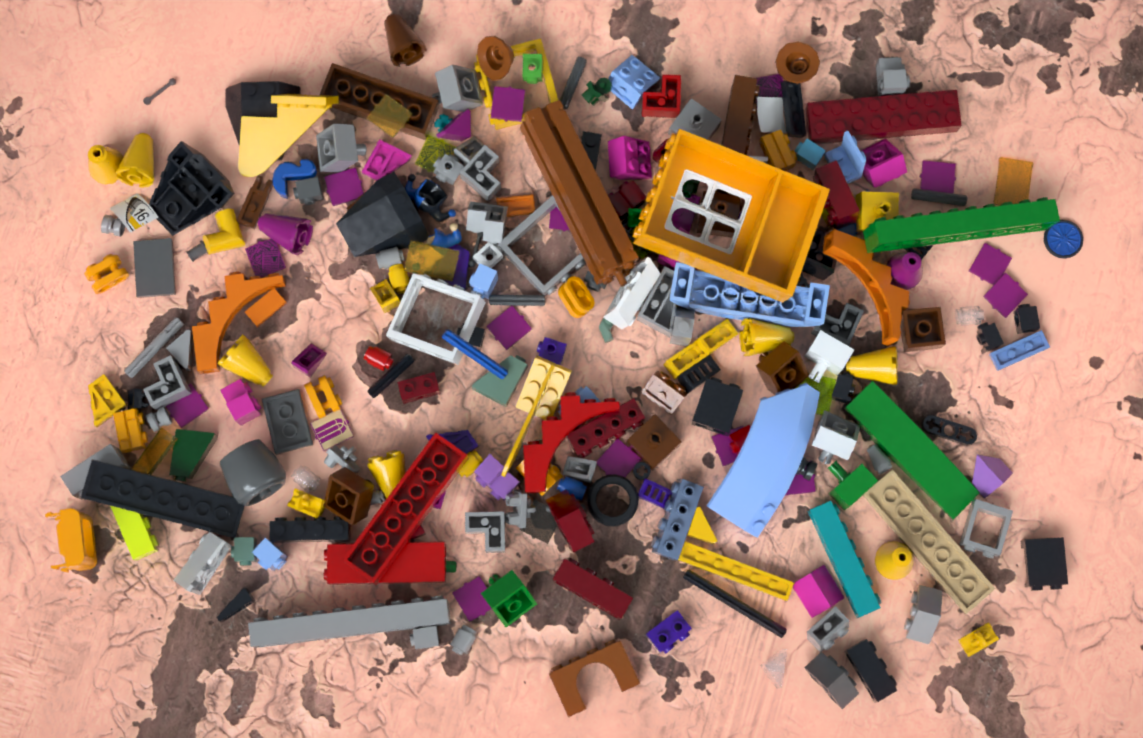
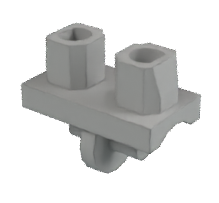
M334 446L327 450L326 453L328 455L324 463L328 467L333 468L338 463L342 468L346 467L354 473H358L361 470L355 463L358 459L354 455L356 448L351 447L348 450L345 446H342L341 449Z
M515 489L514 493L506 495V505L509 507L513 506V512L505 514V522L510 525H516L519 528H526V518H531V512L536 511L537 506L531 504V498H527V493L521 492L520 489Z

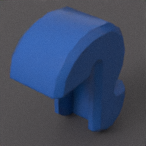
M301 159L300 166L292 162H284L276 167L273 173V185L276 192L282 198L288 199L287 181L314 178L317 175V169L311 160Z

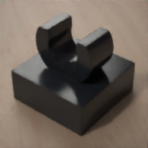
M134 388L128 391V410H138L149 406L148 403L142 402V397H146L145 392L142 393V389Z

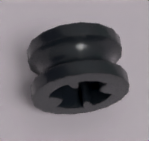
M645 462L637 463L633 469V474L638 480L647 479L651 472L650 466ZM641 466L645 467L644 470L647 469V473H644L643 476H639V473L636 472Z

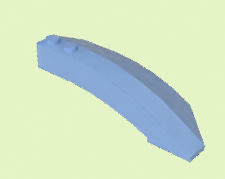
M804 383L799 385L798 388L778 392L775 396L760 398L761 401L748 436L728 474L708 502L707 507L758 538L780 505L799 468L811 436L820 392Z

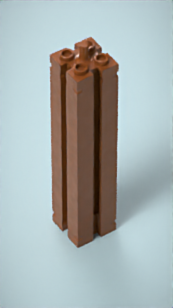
M561 101L549 103L541 109L538 107L526 111L520 130L525 136L526 143L591 274L594 276L596 285L601 283L608 284L614 280L613 277L615 276L621 287L627 285L625 277L631 274V270L639 257L636 251L633 250V245L566 111L563 110Z

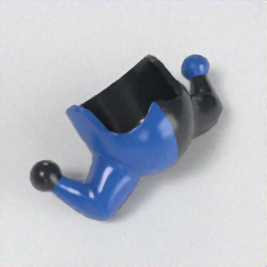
M414 174L408 176L405 190L420 211L428 213L437 222H443L449 217L456 216V211L450 209L447 213L441 211V206L448 197L441 187L433 181L425 179L415 189L413 188V181H415L416 176Z

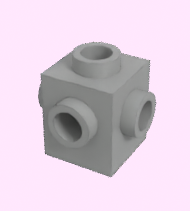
M445 154L443 158L439 156L433 165L436 167L434 170L435 177L444 183L447 181L451 185L454 184L460 175V171L464 168V165L459 163V159L451 154L449 156Z

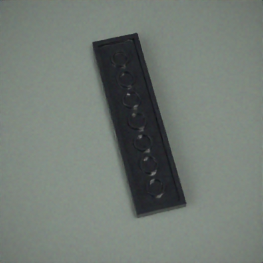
M94 459L91 460L81 494L83 499L232 538L236 537L244 510V505L239 504L233 496Z

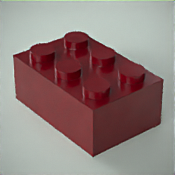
M837 160L816 168L813 183L830 189L823 208L827 211L828 215L826 217L829 225H833L834 229L838 230L856 223L860 210Z
M564 490L545 500L561 534L573 553L595 542L592 537L595 534L594 530L586 519L585 511L573 494L569 495L567 490Z

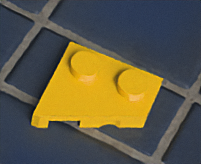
M105 374L88 385L95 427H99L110 419L113 413L119 412L128 406Z

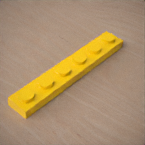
M686 541L678 559L681 562L784 601H788L794 582Z

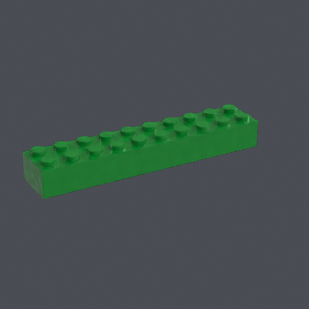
M1043 197L1034 202L1027 199L1019 201L1018 204L1005 202L1001 206L988 204L978 209L977 206H971L962 211L954 208L946 213L933 211L929 215L915 213L911 217L898 215L889 220H886V217L877 218L875 222L869 224V227L863 231L867 253L1045 231L1058 223L1060 217L1056 199L1048 200V197Z

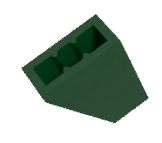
M176 429L169 475L175 477V481L186 482V479H192L215 444L218 436L210 432Z

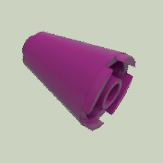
M266 213L258 220L261 232L294 255H300L304 252L302 248L304 245L308 246L313 233V226L310 225L311 220L307 218Z
M905 252L895 254L886 264V266L891 267V285L909 290L914 288L922 279V262L920 256L916 253Z

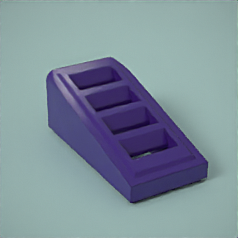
M645 478L638 493V498L664 509L672 492ZM651 486L652 488L649 492V495H644L647 490V487ZM655 489L659 490L656 498L653 499L652 495ZM662 492H664V493H666V494H665V497H664V499H663V501H662V503H661V502H659V499H660V496H661Z

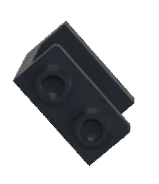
M707 378L692 420V425L728 437L743 390L736 384L730 383L727 385L718 378Z
M1064 537L1025 539L1020 541L1021 549H1024L1027 577L1025 587H1031V591L1043 590L1044 586H1050V590L1062 589V585L1068 584Z

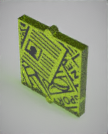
M428 135L415 165L426 169L428 173H434L436 167L433 165L438 157L443 158L445 154L448 156L450 154L454 155L456 147L444 142V139L439 140Z

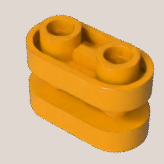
M109 254L100 263L91 264L86 268L87 271L84 275L87 280H95V283L92 285L95 294H101L129 277L125 268H118L122 264L118 255ZM112 271V273L102 278V276Z
M570 277L558 289L560 299L569 313L575 318L583 317L595 305L593 296L579 277Z
M325 375L318 378L320 384L313 386L311 381L304 384L319 419L327 416L325 410L331 408L333 412L341 409L340 405L343 404L339 395H335L332 390L335 386L331 377L327 378ZM324 391L328 401L321 403L317 393Z

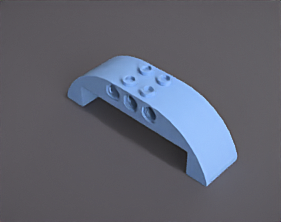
M676 262L670 301L696 312L742 321L745 318H751L781 326L811 327L824 324L830 285L810 283V288L796 286L793 296L782 303L712 274L695 271L694 267L684 263Z

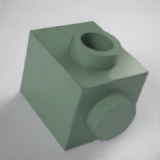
M255 537L234 538V546L231 547V557L234 558L235 562H240V566H251V562H257V557L252 553L257 547V539Z

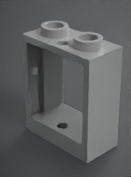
M978 499L972 500L959 545L964 546V550L975 553L976 550L983 552L982 555L994 559V556H1000L1013 511ZM977 511L1003 519L995 548L969 540Z

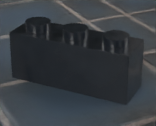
M863 639L844 652L874 703H878L898 691L895 687L897 682L892 675L889 676L886 672L887 666L882 658L877 657L875 653L877 649L873 642Z

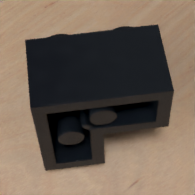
M816 228L802 271L824 281L834 273L837 260L823 254L822 245L826 233Z

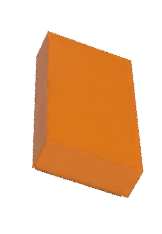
M534 194L496 198L497 205L508 206L507 217L531 215L535 211Z
M273 288L248 308L245 313L259 327L287 302Z

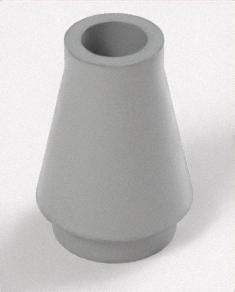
M877 444L867 449L874 470L878 471L879 474L888 471L892 467L891 460L881 451Z

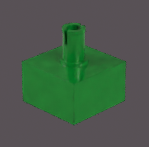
M837 460L827 468L839 480V484L828 494L843 510L849 508L878 482L863 464L859 465L851 473H847Z
M513 570L509 571L502 578L498 574L493 575L496 582L490 577L488 582L491 586L480 593L506 628L537 605Z

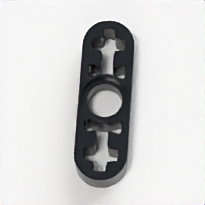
M934 415L927 416L921 423L924 432L965 446L971 445L977 440V432L973 428ZM933 420V424L937 426L940 425V422L943 423L940 427V433L937 432L939 429L937 427L929 429V425L926 422ZM950 425L954 428L952 436L945 434V426ZM967 432H970V436L972 437V439H969L968 441H966V437L962 435H959L958 438H956L958 433L966 434Z

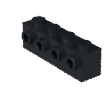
M279 517L275 518V521H270L269 541L272 543L350 541L351 524L340 517H334L333 520H326V517H318V519L314 517V520L306 521V517H295L294 521H287V518Z

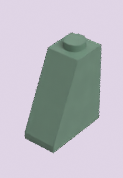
M510 355L499 364L508 370L504 379H500L489 371L473 383L472 390L507 407L528 368V364L525 363L526 360L518 355L515 357Z

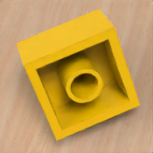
M862 191L856 195V203L860 210L856 221V232L863 233L869 227V224L875 222L877 218L886 217V220H889L899 215V193Z

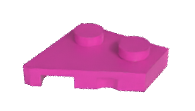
M379 139L362 170V174L377 181L410 161L412 155Z

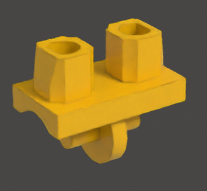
M295 488L292 499L288 502L287 506L318 519V516H321L325 509L323 507L325 500Z
M989 622L958 639L967 657L999 640Z

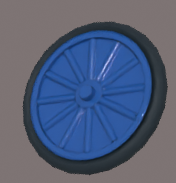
M1060 220L1045 230L1044 244L1053 256L1062 259L1071 258L1081 250L1083 234L1075 223L1068 220Z

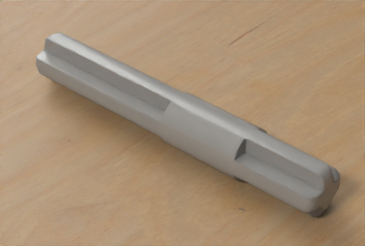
M175 317L125 368L124 372L133 378L184 323Z

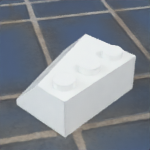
M649 257L636 265L631 270V274L626 276L625 279L628 284L619 288L603 317L620 329L633 324L636 319L634 315L642 308L646 296L651 292L653 285L660 276V272Z
M211 532L204 534L198 548L192 552L187 563L173 580L187 591L201 595L232 547L231 544Z

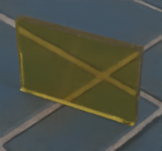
M1000 157L998 160L999 165L993 204L999 206L1005 202L1018 204L1019 201L1029 199L1033 162Z
M411 240L404 271L453 281L460 251Z
M161 427L132 469L152 475L178 438Z

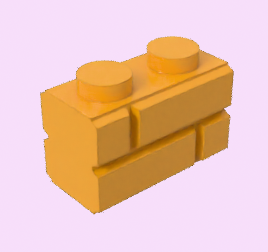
M777 130L760 138L759 143L765 157H768L769 165L784 171L795 167L797 156L794 150L790 151L788 146L790 141L786 133L783 134L782 130Z
M137 409L113 413L120 451L128 453L145 449L148 436L146 431L142 429V424L145 423L143 413H139Z

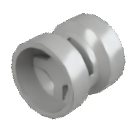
M104 215L101 232L105 234L113 233L115 236L121 237L124 233L125 225L119 218L116 219L111 215Z
M164 406L159 408L157 412H151L146 415L154 432L160 430L164 425L172 424V420Z

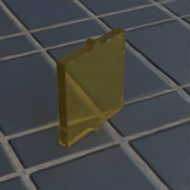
M386 94L378 104H375L374 110L367 119L394 138L400 129L405 127L404 124L412 116V113Z

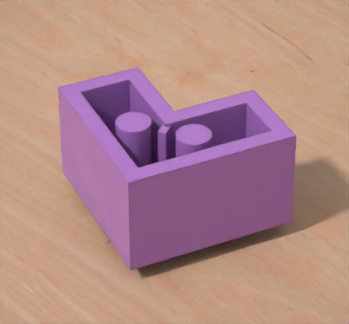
M489 454L474 471L475 479L483 488L488 486L492 490L490 494L498 501L500 499L505 501L506 495L511 494L520 482L509 472L505 477L501 476L504 466Z

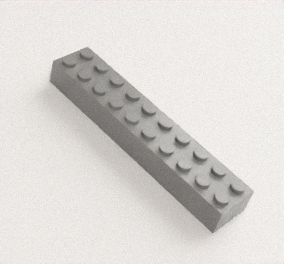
M443 596L431 597V601L417 598L411 599V603L407 604L403 601H393L391 606H385L384 603L372 604V608H366L364 605L353 606L350 611H346L344 608L332 609L333 613L319 610L313 611V615L307 616V613H295L292 618H288L285 615L273 616V620H268L265 617L254 618L252 623H248L250 647L261 648L451 624L449 602Z

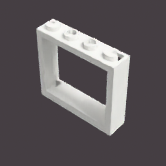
M413 273L386 336L399 344L459 365L464 353L454 347L453 351H449L402 333V330L422 286L473 304L459 337L467 342L470 340L486 302L475 291H470L469 293L458 285L452 287L441 279L435 281L426 274L417 275Z

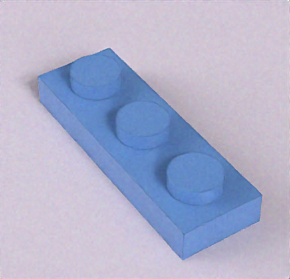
M1041 330L991 352L989 356L996 370L999 371L1050 348Z

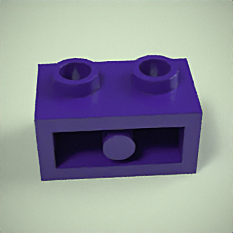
M545 337L543 342H539L536 352H539L540 357L561 365L567 344Z
M677 610L645 635L659 653L664 651L666 654L675 647L673 645L675 641L679 639L682 642L690 636L689 631L692 628Z

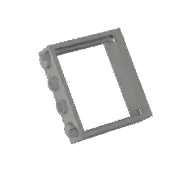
M553 195L503 238L502 243H498L503 250L502 253L544 296L554 293L558 289L556 286L560 282L565 283L572 276L571 273L575 269L578 271L586 264L580 253L549 282L543 285L510 249L514 243L555 207L559 209Z

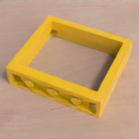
M541 38L510 46L514 52V57L531 52L542 54L543 80L549 102L558 101ZM476 55L477 62H474L476 73L480 72L481 79H478L480 89L485 90L486 96L483 97L485 107H489L491 112L492 92L488 78L483 73ZM488 114L490 125H494L495 130L522 124L525 114H522L521 122L510 120L505 122L504 120L493 119L491 114Z

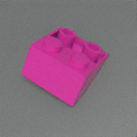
M621 136L608 141L610 178L619 180L652 178L649 141L628 136Z

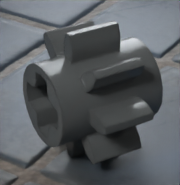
M590 271L587 272L584 280L588 282L586 287L597 292L601 288H606L607 284L601 283L596 285L593 274Z

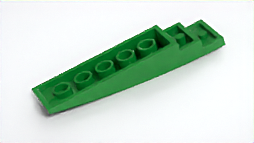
M873 381L845 408L858 422L857 424L870 436V439L952 520L980 493L928 436Z

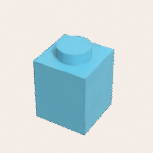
M806 139L804 143L800 142L795 149L797 160L812 170L815 169L826 151L809 139Z

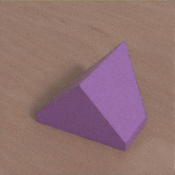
M977 454L972 484L982 497L986 498L1000 487L1013 472L1000 458Z

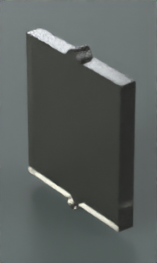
M534 500L532 505L537 506L536 511L531 512V518H526V528H520L519 530L532 536V539L536 538L548 544L557 524L552 513L546 511L547 505Z

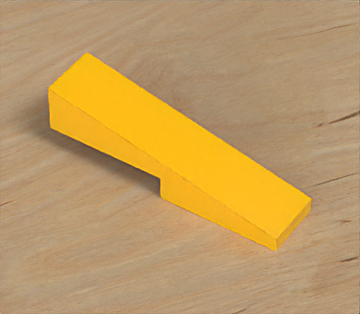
M726 319L669 358L663 365L675 380L686 370L715 352L739 333L730 321Z

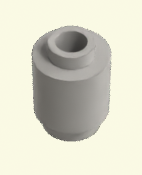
M397 247L382 250L380 253L375 254L379 269H388L393 265L402 264L401 261L405 260L402 249L398 250Z
M465 625L461 629L459 628L450 644L453 647L452 651L461 656L463 653L467 654L476 639L475 635L477 632Z

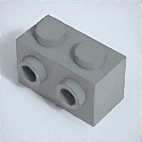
M835 606L807 631V639L819 652H822L824 649L827 651L834 645V641L838 637L842 638L848 633L849 619Z

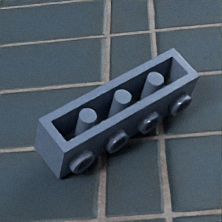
M677 479L673 483L671 498L667 500L664 507L666 511L664 518H661L658 524V535L653 538L651 544L653 553L671 560L679 559L704 487L685 479Z

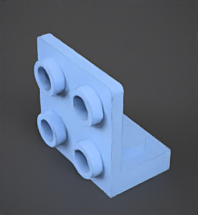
M631 55L612 71L608 79L612 83L611 92L633 109L640 101L643 92H646L657 83L660 77L639 59Z
M849 131L844 132L842 145L825 152L824 157L828 163L837 160L846 182L849 184L862 178L866 156L863 151L858 149L856 138L853 135L851 136Z

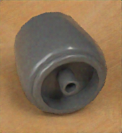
M260 439L252 440L239 446L220 461L224 478L232 496L239 504L244 506H251L263 501L281 489L286 482L284 467Z

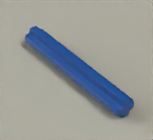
M449 329L443 333L442 338L500 379L506 377L507 369Z

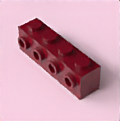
M633 398L620 405V411L606 413L569 433L566 438L577 458L580 456L585 458L593 453L592 449L598 446L601 449L610 444V439L614 437L619 439L626 435L625 431L633 428L635 430L641 427L645 416Z

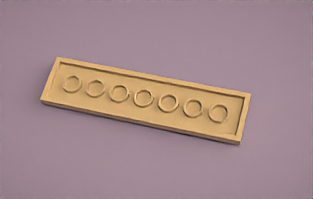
M893 470L863 494L864 498L911 550L914 556L964 614L970 612L996 589Z

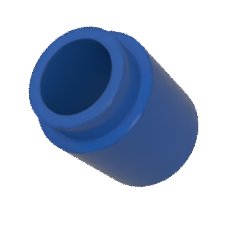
M567 476L565 479H560L557 487L560 492L567 490L569 495L573 494L576 500L579 499L581 501L587 488L586 485H583V482Z

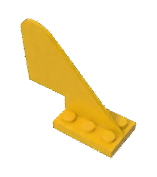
M271 95V103H277V117L241 116L238 162L240 174L244 177H254L264 173L329 108H332L333 104H339V96Z
M540 356L535 357L516 404V408L529 414L507 459L501 476L505 477L516 459L534 416L546 420V417L554 416L560 402V396L564 392L572 370Z

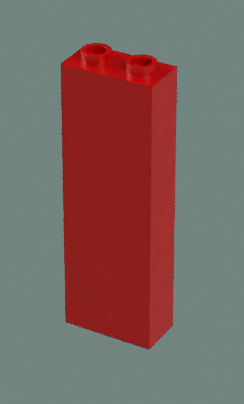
M407 543L378 584L446 583V543ZM327 544V549H324V561H327V569H324V580H327V584H373L342 561L353 544Z

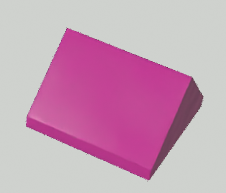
M825 565L799 579L793 585L794 591L811 618L845 598Z

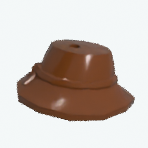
M486 36L478 44L477 57L483 73L491 80H501L509 73L511 64L514 61L512 48L497 36Z
M801 42L787 43L779 50L775 61L778 73L786 81L796 84L809 81L817 74L820 66L818 53L810 45Z

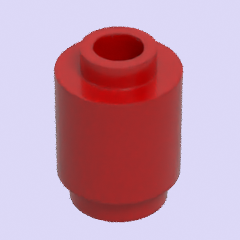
M369 346L364 355V360L368 364L382 371L386 368L390 369L394 359L391 358V353L377 346Z

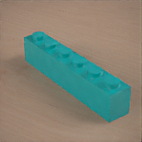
M829 501L809 510L808 514L856 618L880 609L879 604H881V600L878 594L874 593L871 588L873 583L870 576L865 575L863 568H865L861 557L857 558L854 551L856 550L855 543L852 539L849 540L846 534L848 529L845 522H841L839 519L840 511L837 505Z

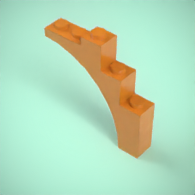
M836 229L832 230L824 236L823 254L836 259L846 266L865 286L874 301L880 318L882 344L886 346L892 345L901 336V312L908 309L910 305L909 291L890 284L892 281L891 267L872 260L874 253H867L865 240Z
M231 272L228 276H224L227 298L215 297L213 301H208L211 324L199 322L197 326H192L197 371L200 374L220 372L218 362L220 360L221 345L232 320L246 304L257 296L273 288L285 287L283 275L273 273L265 278L253 276L249 280L241 272Z

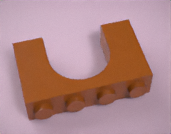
M613 639L604 643L605 648L598 650L596 647L587 651L588 656L584 658L576 656L568 660L569 665L563 667L562 664L551 668L552 672L549 673V676L568 718L586 710L578 692L576 680L580 670L588 664L601 663L607 666L614 674L621 692L640 684L621 641L616 642Z

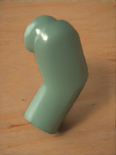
M603 318L599 325V330L605 343L613 340L610 330L614 324Z

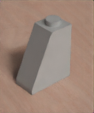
M676 306L669 344L689 346L692 338L695 311Z

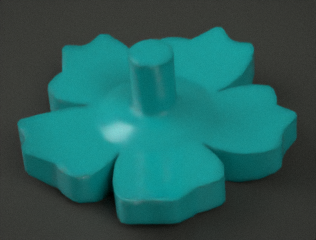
M440 114L439 118L434 122V127L439 128V132L453 118L449 119L448 115Z

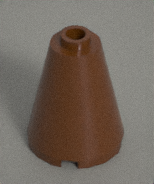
M399 14L388 15L384 21L390 59L393 65L401 67L400 64L410 66L417 63L424 57V50L427 51L425 44Z

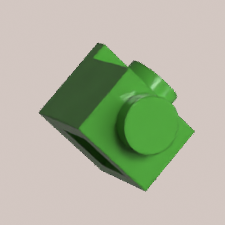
M523 54L522 77L529 84H537L538 81L543 82L542 54ZM529 67H535V69L529 70Z

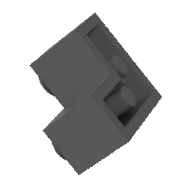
M846 303L838 319L825 314L824 324L814 326L811 334L817 336L821 330L849 346L864 310Z
M820 652L804 668L811 678L825 690L830 699L843 709L859 694L855 688L857 684L848 676L849 672L842 665L840 667L837 666L838 663L831 655L827 657Z

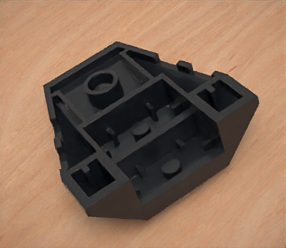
M280 81L240 82L225 88V107L239 147L241 116L277 117V103H271V95H301L300 86ZM285 152L276 161L283 160Z
M180 141L169 154L165 170L160 175L161 180L149 202L151 208L158 215L157 220L172 236L221 209L234 195L230 181L202 153L183 141Z
M395 172L378 179L336 223L354 257L377 254L382 250L397 247L398 250L412 248L428 240L429 237L417 210Z

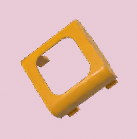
M73 508L62 509L59 513H46L45 517L47 518L57 516L55 521H59L56 525L59 553L65 557L66 563L53 565L51 569L59 570L61 568L62 572L67 573L69 570L84 571L93 569L97 564V554L91 516Z

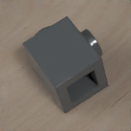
M318 177L295 181L296 187L293 188L295 199H299L301 204L312 205L316 203L315 201L323 200Z

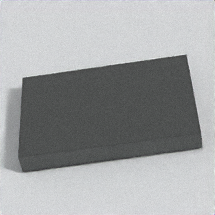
M173 239L133 241L136 297L176 295Z
M299 389L262 398L276 455L313 445Z

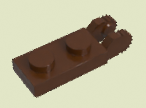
M260 175L257 176L253 187L250 188L237 218L239 224L254 230L273 186V180L269 179L264 191L258 190L263 181V177Z

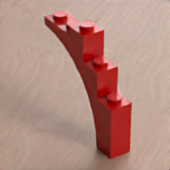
M575 392L565 393V396H560L561 420H558V417H546V421H542L543 444H539V441H528V445H523L525 492H546L547 475L551 460L565 437L590 418L604 413L620 411V402L615 401V398H606L604 402H596V399H586L584 403H581L580 395L576 396Z

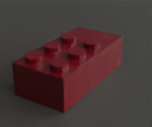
M564 558L553 577V582L621 620L633 598L613 587L614 583L604 577L601 580L596 577L597 573L587 567L584 570L579 567L580 563L572 558H569V560Z

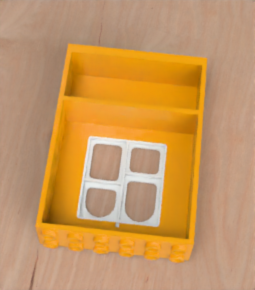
M679 129L675 134L672 133L665 144L664 149H667L664 156H661L658 164L661 168L653 177L652 184L654 186L646 196L645 201L648 204L640 213L639 219L641 222L634 229L632 237L635 239L633 244L782 303L791 298L797 286L830 189L682 129ZM694 179L708 185L701 205L692 203L683 196L682 186L686 181ZM716 189L723 190L745 200L741 216L738 220L710 209ZM684 208L705 216L706 223L701 236L697 238L676 229L671 220L674 211ZM715 221L735 229L728 249L712 244L708 240Z

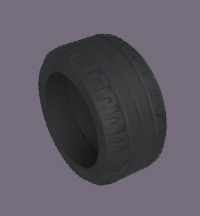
M616 474L605 475L597 479L592 484L587 497V505L592 517L599 523L611 527L620 526L628 522L634 516L639 502L638 492L633 483L627 478ZM606 485H619L629 495V506L620 516H606L597 507V494Z

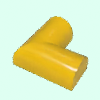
M229 208L217 212L215 219L220 232L207 234L202 237L208 255L244 247L245 242L234 209Z

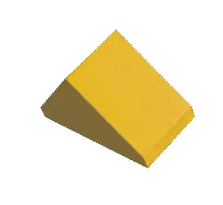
M386 279L370 288L384 314L399 306V298Z
M699 506L696 508L687 536L713 545L717 542V539Z

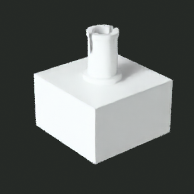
M820 330L804 356L816 363L808 377L813 379L817 373L814 381L819 383L826 370L838 376L854 349Z

